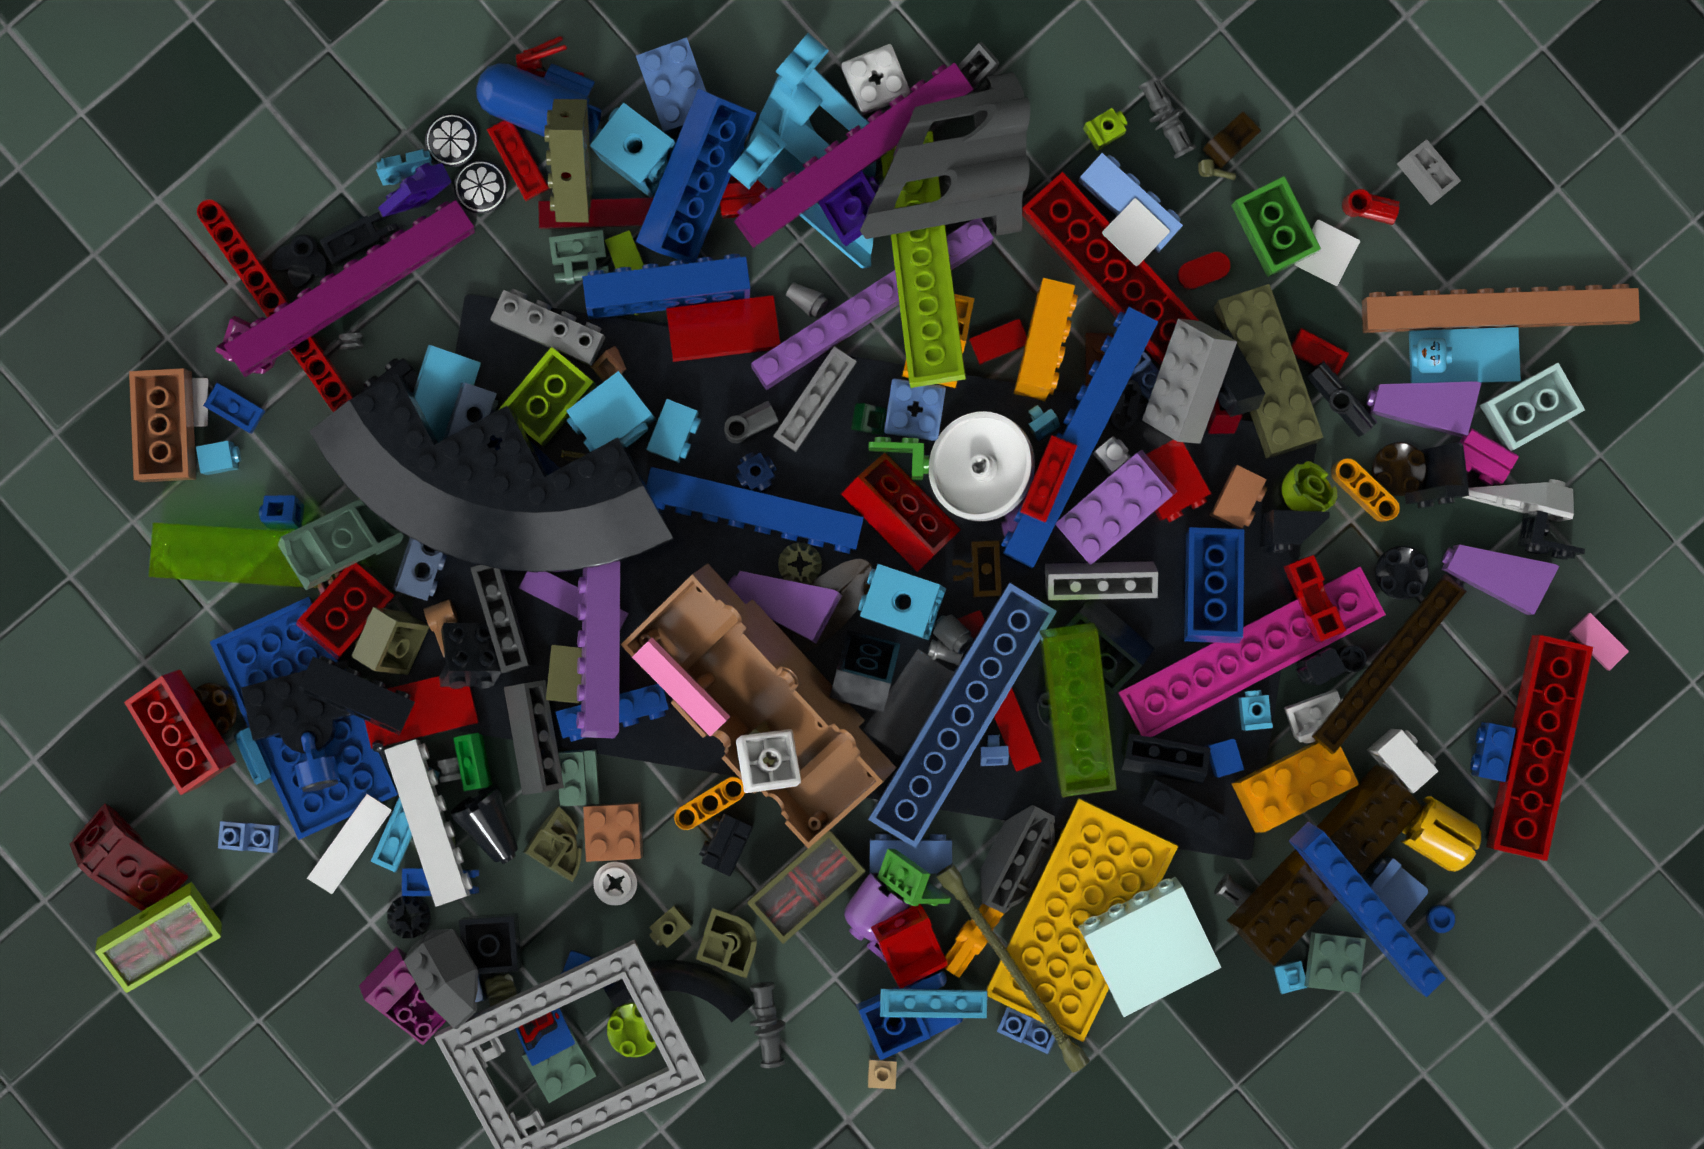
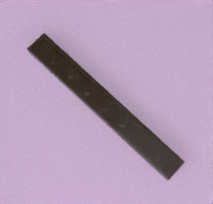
M1444 574L1317 728L1312 737L1331 754H1334L1467 591L1449 575Z

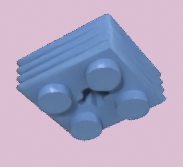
M892 379L884 432L886 434L936 441L940 430L946 391L945 386L933 384L911 388L908 380ZM913 403H918V407L923 409V412H919L917 417L911 416V411L907 410V407H912Z

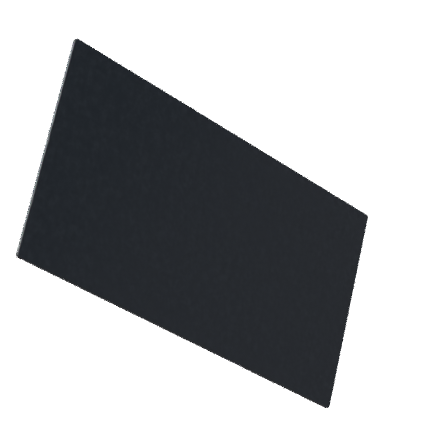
M468 294L464 298L455 354L481 362L474 386L497 393L495 400H498L497 411L550 348L493 323L490 319L499 299ZM551 308L550 310L559 315L562 311L577 317L575 322L585 326L586 322H589L601 328L600 333L605 336V340L595 362L606 350L613 346L618 349L626 367L622 376L656 419L648 425V430L640 438L626 447L646 485L650 469L654 467L744 489L736 474L740 473L737 468L741 464L740 459L751 452H754L755 455L761 453L763 458L766 456L770 457L777 470L772 472L775 476V479L771 480L773 485L760 493L863 517L841 494L881 455L886 453L912 479L913 453L869 451V442H875V437H889L891 442L902 443V438L912 437L886 434L885 432L884 435H876L851 429L855 404L865 403L888 409L892 379L909 381V378L902 377L904 365L849 356L857 361V363L797 452H795L773 436L829 355L828 352L823 353L766 390L753 371L751 363L770 350L673 362L668 326L614 317L589 320L587 313ZM560 353L596 384L595 388L603 383L591 366ZM965 375V380H958L956 388L945 386L946 391L939 435L951 422L969 413L984 411L1002 415L1015 422L1030 440L1035 458L1034 476L1051 436H1057L1058 433L1063 435L1068 426L1063 422L1070 408L1076 410L1080 402L1076 399L1078 393L1054 389L1053 395L1048 394L1046 400L1042 401L1014 394L1016 383ZM666 399L697 410L699 413L697 418L701 419L696 434L691 433L687 443L691 444L686 459L681 458L679 463L647 450ZM769 401L776 414L778 423L746 438L741 443H732L726 438L724 427L727 419L735 415L738 416ZM913 403L912 407H907V410L911 411V416L917 417L919 412H923V409L918 407V403ZM1139 403L1135 422L1128 430L1118 431L1114 429L1109 418L1092 453L1113 436L1124 443L1131 457L1141 450L1147 454L1173 439L1142 420L1148 404ZM1037 405L1043 413L1052 409L1057 415L1061 426L1039 442L1032 434L1029 423L1033 421L1029 410ZM475 407L469 408L466 414L467 419L472 423L476 422L479 419L478 409ZM1125 407L1122 408L1120 415H1115V419L1119 420L1120 426L1130 421V418L1126 417L1127 408ZM1240 420L1235 433L1208 434L1206 427L1201 443L1183 442L1211 492L1210 495L1205 497L1207 502L1195 509H1192L1191 505L1181 510L1183 515L1171 522H1168L1167 518L1160 521L1154 511L1094 562L1154 561L1158 570V598L1098 599L1155 648L1143 666L1114 695L1052 643V640L1088 600H1048L1045 592V564L1088 563L1056 525L1035 566L1031 568L1003 554L1005 547L1001 546L1005 537L1001 522L1005 521L1004 516L988 521H972L953 514L935 496L928 472V474H923V480H913V482L961 530L918 572L907 563L865 518L863 519L857 549H851L850 554L835 551V545L824 543L823 548L811 545L818 551L822 561V568L818 577L846 561L865 559L871 563L873 569H876L877 565L880 564L934 582L946 588L936 621L942 615L952 614L959 619L981 610L983 618L986 620L1000 596L973 597L971 577L961 581H953L954 575L960 576L963 572H971V568H963L960 565L952 566V560H963L966 563H970L971 542L999 541L1001 592H1003L1007 584L1011 583L1057 611L1012 686L1042 762L1017 772L1010 756L1008 765L981 766L980 750L981 747H988V735H999L1000 746H1005L996 721L993 718L939 810L1006 821L1034 805L1055 816L1054 829L1063 830L1078 798L1177 844V849L1249 860L1252 857L1255 831L1231 783L1266 766L1272 728L1242 730L1238 698L1245 697L1246 691L1261 690L1262 695H1269L1271 722L1273 724L1281 670L1152 737L1202 747L1208 744L1235 739L1244 770L1221 777H1214L1209 760L1208 771L1203 784L1121 770L1125 744L1129 733L1140 734L1118 692L1213 643L1184 641L1186 533L1189 527L1236 529L1210 516L1233 467L1236 465L1267 479L1264 484L1267 487V491L1261 502H1255L1252 508L1255 515L1250 525H1244L1242 528L1244 529L1243 627L1292 602L1294 590L1283 566L1299 560L1301 544L1293 546V550L1284 553H1269L1268 547H1260L1261 515L1272 510L1292 511L1288 508L1282 495L1281 487L1284 478L1295 465L1304 464L1307 461L1314 463L1317 443L1266 459L1254 422ZM567 421L545 447L526 433L528 439L560 468L590 453V450L583 443L587 439L583 433L578 435ZM734 423L729 427V432L734 436H739L743 434L744 427L739 423ZM919 439L918 443H924V455H929L930 459L935 441ZM1091 453L1058 520L1116 470L1109 474ZM754 466L751 468L750 473L753 476H758L761 473V469L758 466ZM665 505V509H659L674 539L643 554L633 555L620 561V609L629 613L620 630V644L692 574L705 565L709 564L727 585L734 575L737 576L740 571L785 580L781 576L778 567L780 554L791 544L798 542L807 544L808 539L797 537V541L781 538V532L772 530L770 535L754 531L755 526L745 524L744 529L729 526V520L718 518L717 522L701 519V513L692 512L691 516L675 513L676 507ZM423 544V548H424L426 551H432V550H433V549H431V548H429L428 546H426V545ZM798 552L797 561L788 563V566L797 567L799 576H802L803 567L812 565L808 561H803L801 552ZM444 554L446 555L445 564L442 570H437L434 579L438 581L434 595L429 596L427 601L414 597L411 615L428 625L424 608L450 599L458 616L457 623H487L471 572V567L480 564L465 562ZM424 562L419 563L417 577L425 576L428 571V567ZM583 568L564 572L547 571L578 587L579 577H583ZM504 570L532 665L508 673L501 672L494 686L480 689L476 686H470L479 723L451 730L513 740L504 687L542 680L546 681L547 687L551 646L578 647L577 637L578 631H582V620H578L577 617L520 589L519 587L527 571ZM906 597L902 600V610L910 607L911 598ZM857 609L847 623L832 637L818 647L803 654L833 686L847 630L900 644L884 711H871L863 706L849 703L865 720L859 728L897 769L958 665L938 658L933 660L932 656L927 655L931 641L938 640L933 634L934 626L929 640L867 620L860 616L862 611ZM430 627L409 674H401L399 686L440 676L444 669L446 660L443 657L434 631H431ZM620 645L619 694L658 684ZM1062 679L1075 681L1084 687L1090 697L1091 711L1089 720L1074 731L1054 733L1039 719L1036 706L1038 696L1051 682ZM668 693L667 696L671 709L665 710L666 716L650 720L649 715L638 718V724L623 727L621 722L619 723V733L615 738L587 737L572 742L570 737L562 738L556 712L581 705V703L549 700L556 744L559 748L571 750L596 749L597 754L738 777L722 759L725 755L723 743L715 736L708 735L702 738L671 704L673 698ZM1254 705L1252 713L1259 715L1261 708L1259 705ZM896 769L866 798L879 800ZM1153 778L1228 817L1217 841L1214 842L1140 803L1151 779Z

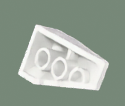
M1549 479V483L1468 488L1469 496L1462 497L1521 513L1546 512L1548 513L1547 519L1556 522L1573 519L1574 515L1573 489L1565 487V482L1555 479Z

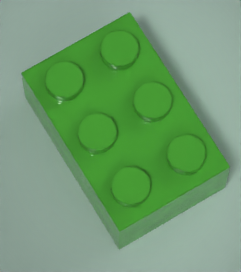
M1285 176L1235 200L1231 205L1267 278L1321 250Z

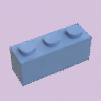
M875 834V839H870L871 873H879L887 849L898 850L929 873L937 874L952 864V840L946 839V834H930V839H921L916 848L901 839H892V834Z

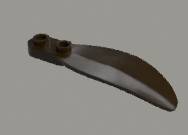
M865 559L846 561L827 571L810 584L833 589L842 595L817 643L780 624L777 625L802 653H806L827 641L853 616L859 607L862 596L866 595L870 588L867 581L872 570L871 563Z

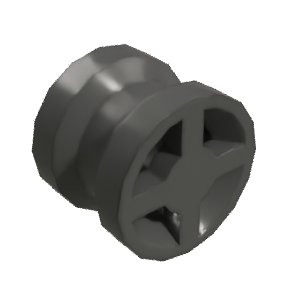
M457 757L436 761L437 767L441 769L440 783L461 779Z

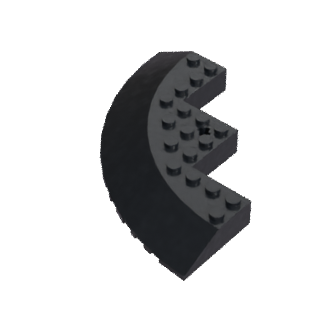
M399 374L348 400L309 431L329 465L345 485L369 509L401 533L433 550L465 562L500 570H518L534 573L574 571L581 568L598 567L614 561L618 562L633 555L643 554L674 539L625 444L618 437L547 475L520 421L510 407L506 405L438 443L407 381ZM501 441V448L499 450L495 449L496 443Z

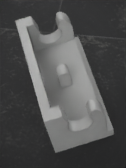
M1427 139L1397 163L1430 205L1461 181Z

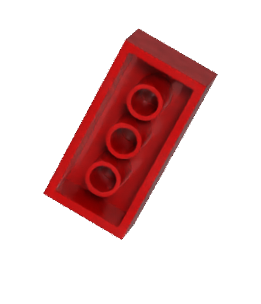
M181 669L162 675L124 702L180 795L199 788L237 762Z

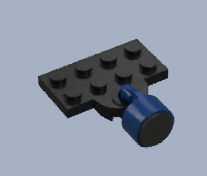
M347 659L335 662L334 665L343 670L346 667L351 668ZM306 670L241 687L252 739L258 741L280 735L283 742L291 750L304 754L306 761L294 766L299 789L303 790V792H310L338 784L340 776L334 756L327 757L325 747L333 741L336 732L335 720L352 716V714L298 691Z

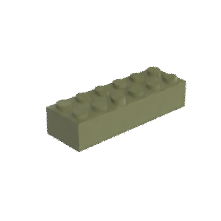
M1270 284L1218 300L1213 308L1221 331L1229 329L1266 393L1259 409L1250 411L1266 459L1319 442L1323 438V434Z

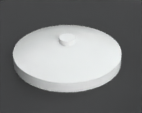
M984 411L969 413L951 422L935 441L929 459L930 484L939 502L953 514L972 521L997 519L1017 507L1031 486L1035 470L1033 448L1025 432L1012 420L997 413Z

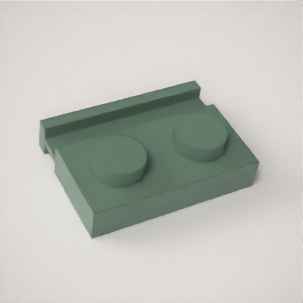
M597 750L558 751L564 788L559 789L560 806L600 804Z

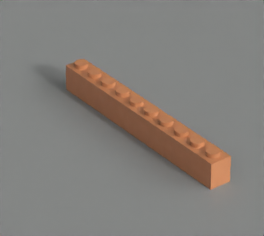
M1629 284L1612 285V289H1602V285L1585 286V290H1575V286L1558 287V291H1548V287H1533L1531 292H1521V288L1515 287L1504 289V293H1494V289L1485 288L1478 289L1475 294H1467L1466 289L1451 290L1450 294L1440 295L1439 290L1424 291L1423 295L1413 296V291L1396 292V296H1386V292L1369 293V297L1362 300L1363 333L1633 324L1640 321L1638 288H1629Z

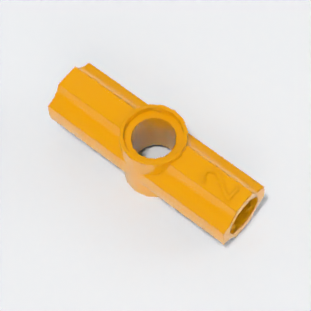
M983 903L978 908L992 930L1004 915V913ZM972 918L971 920L968 919L955 938V943L945 955L948 966L944 968L960 978L974 956L978 955L988 942Z

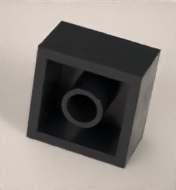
M518 913L469 916L459 920L460 939L475 963L478 974L511 972L522 968Z

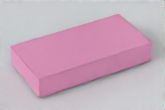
M1587 613L1569 631L1580 644L1593 647L1592 656L1606 670L1610 671L1629 652L1591 613Z

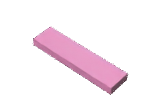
M653 638L632 657L709 736L730 718L723 708Z

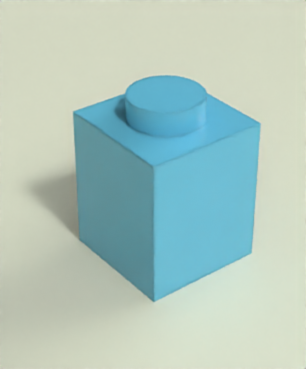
M223 441L196 446L201 474L211 475L239 469L238 462H241V454L238 446H235L233 442Z

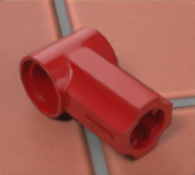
M1364 189L1354 190L1345 196L1342 201V209L1346 215L1350 217L1359 216L1389 225L1395 223L1400 208L1399 201L1369 194ZM1353 197L1361 200V210L1356 209L1352 205Z

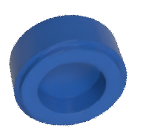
M1436 905L1427 912L1426 921L1433 931L1446 933L1453 928L1455 915L1450 908L1444 905Z

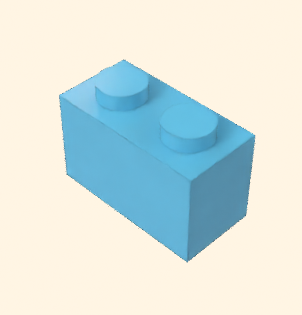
M666 399L647 450L676 463H679L681 458L686 459L691 444L687 443L690 434H696L701 419L697 418L698 411Z

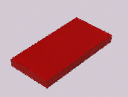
M773 295L666 308L673 362L767 351L780 345Z
M439 676L388 688V690L394 693L396 690L403 691L411 695L410 700L415 701L400 736L365 720L371 749H373L372 743L376 740L382 741L383 746L479 723L471 687L464 686L459 689L440 687Z

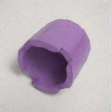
M870 872L844 911L845 919L851 926L849 932L860 941L863 938L876 941L871 929L872 926L912 906L905 903L901 895L898 896L896 893L889 891L886 885L877 879V873Z

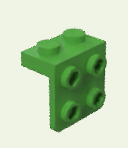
M875 437V442H869L870 452L913 453L912 480H923V474H928L929 455H924V443H918V438H902V443L891 442L889 437Z

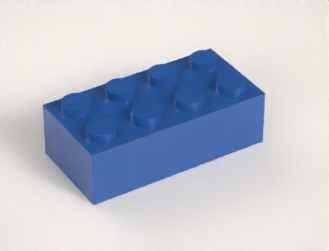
M1189 527L1186 533L1184 641L1240 643L1243 638L1244 529Z

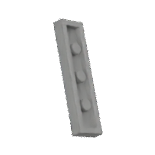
M834 346L773 437L797 452L857 361Z

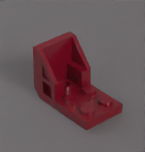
M106 803L69 844L78 867L89 878L140 911L147 909L177 891L188 878L185 871L144 845L141 836Z

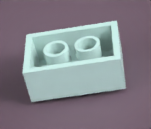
M1559 363L1547 367L1479 405L1502 446L1510 451L1585 411Z

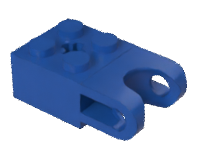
M940 969L901 989L937 990L945 985L947 977L944 970ZM880 994L856 1004V1008L879 1060H883L923 1042L931 1036L961 1023L963 1018L899 1017L895 1020L896 1025L891 1027L889 1023L886 1024L890 1017H880Z

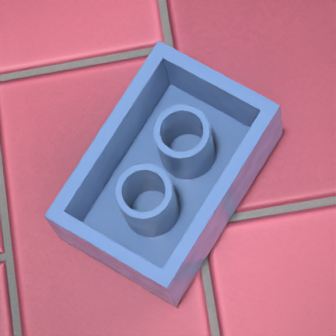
M687 37L636 55L662 130L669 137L681 132L697 90L706 91Z

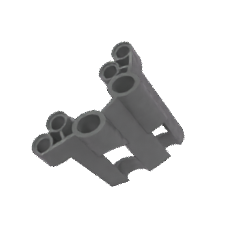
M1013 72L986 76L987 91L915 107L910 121L895 149V157L886 177L879 186L859 230L865 239L990 217L994 236L1020 232L1022 230V196L1029 179L1026 131L1030 120V102L1028 97H1024L1023 89ZM974 115L976 130L967 136L923 144L927 132L934 121ZM943 175L950 176L951 186L947 193L939 200L894 209L906 182Z

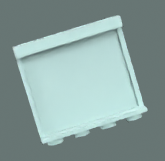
M1176 877L1164 879L1156 887L1148 891H1141L1135 894L1129 901L1123 904H1115L1107 912L1099 916L1089 917L1083 924L1078 926L1123 1017L1221 968L1185 890Z

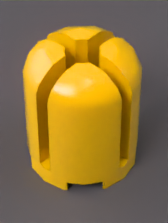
M1431 796L1424 798L1423 801L1427 804L1402 831L1406 835V839L1401 842L1448 871L1455 872L1463 869L1471 863L1476 855L1472 848L1477 850L1480 847V828Z

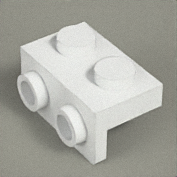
M1336 689L1284 707L1296 740L1305 744L1316 741L1312 737L1313 733L1340 702Z

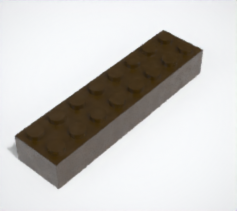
M1375 765L1362 778L1359 785L1355 786L1316 827L1325 832L1361 875L1423 808L1392 771ZM1294 849L1226 921L1258 957L1274 966L1330 908L1337 898L1297 850Z

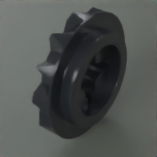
M401 896L392 902L387 911V924L390 926L392 933L401 938L418 937L426 931L430 924V909L426 902L418 896ZM406 908L409 913H419L416 918L412 919L411 927L407 921H398V918L405 914Z

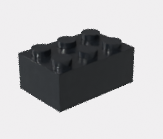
M847 630L829 698L836 699L841 703L863 706L867 710L883 712L900 644Z

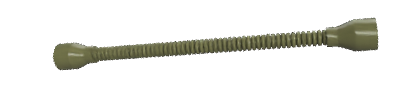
M950 864L937 873L936 878L943 888L951 892L965 906L964 908L967 909L966 911L969 912L968 914L974 923L979 926L978 928L981 929L980 931L990 946H993L992 949H994L1004 966H1006V969H1008V972H1010L1018 986H1020L1024 995L1032 1003L1038 1015L1046 1023L1052 1035L1058 1040V1046L1062 1050L1064 1062L1071 1072H1077L1085 1067L1090 1059L1081 1047L1073 1043L1069 1036L1063 1033L1057 1021L1051 1016L1043 1001L1037 996L1029 981L1025 979L1024 974L1021 973L1022 971L1016 962H1013L1014 960L1011 959L1012 957L1002 942H999L1000 939H998L988 922H986V919H984V916H982V913H980L972 899H970V896H968V891L964 887L962 876L956 866Z

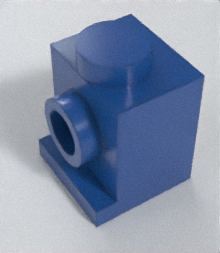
M295 495L264 496L263 505L259 508V518L268 529L296 530L302 527L304 504Z

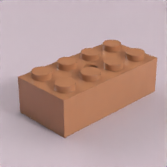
M184 368L129 371L134 480L139 482L196 480L192 372ZM164 422H167V427L163 431L162 424Z

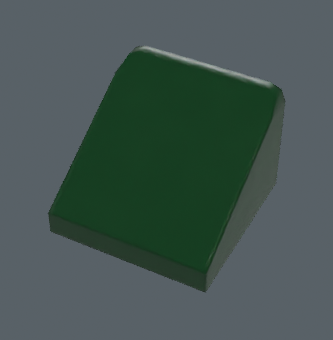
M865 403L855 404L851 429L859 432L884 435L887 408Z

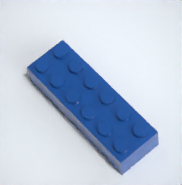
M701 89L697 90L636 242L657 253L678 260H684L687 263L696 262L731 177L728 171L738 160L757 113Z
M740 254L725 255L724 259L721 260L703 257L697 259L696 263L688 264L684 260L670 262V266L659 267L658 264H646L642 266V269L631 270V267H620L615 269L613 273L604 274L603 270L590 271L588 276H582L588 319L664 311L666 308L750 298L746 257H740Z

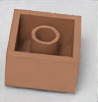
M641 802L586 805L583 807L586 862L641 859L643 857Z

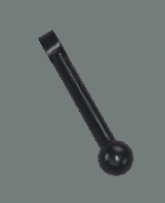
M376 740L372 743V748L375 752L379 753L392 776L386 754L383 751V742Z

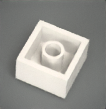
M1390 729L1369 747L1367 751L1381 767L1392 771L1409 792L1415 793L1438 772L1434 766L1436 761L1427 751L1422 752L1415 745L1418 743L1417 739L1408 730L1404 732L1402 729Z

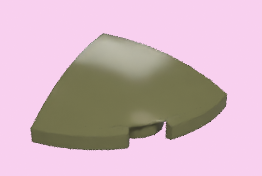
M557 806L537 830L523 852L550 870L573 882L581 862V849L577 848L575 837L578 834L577 828L571 818Z

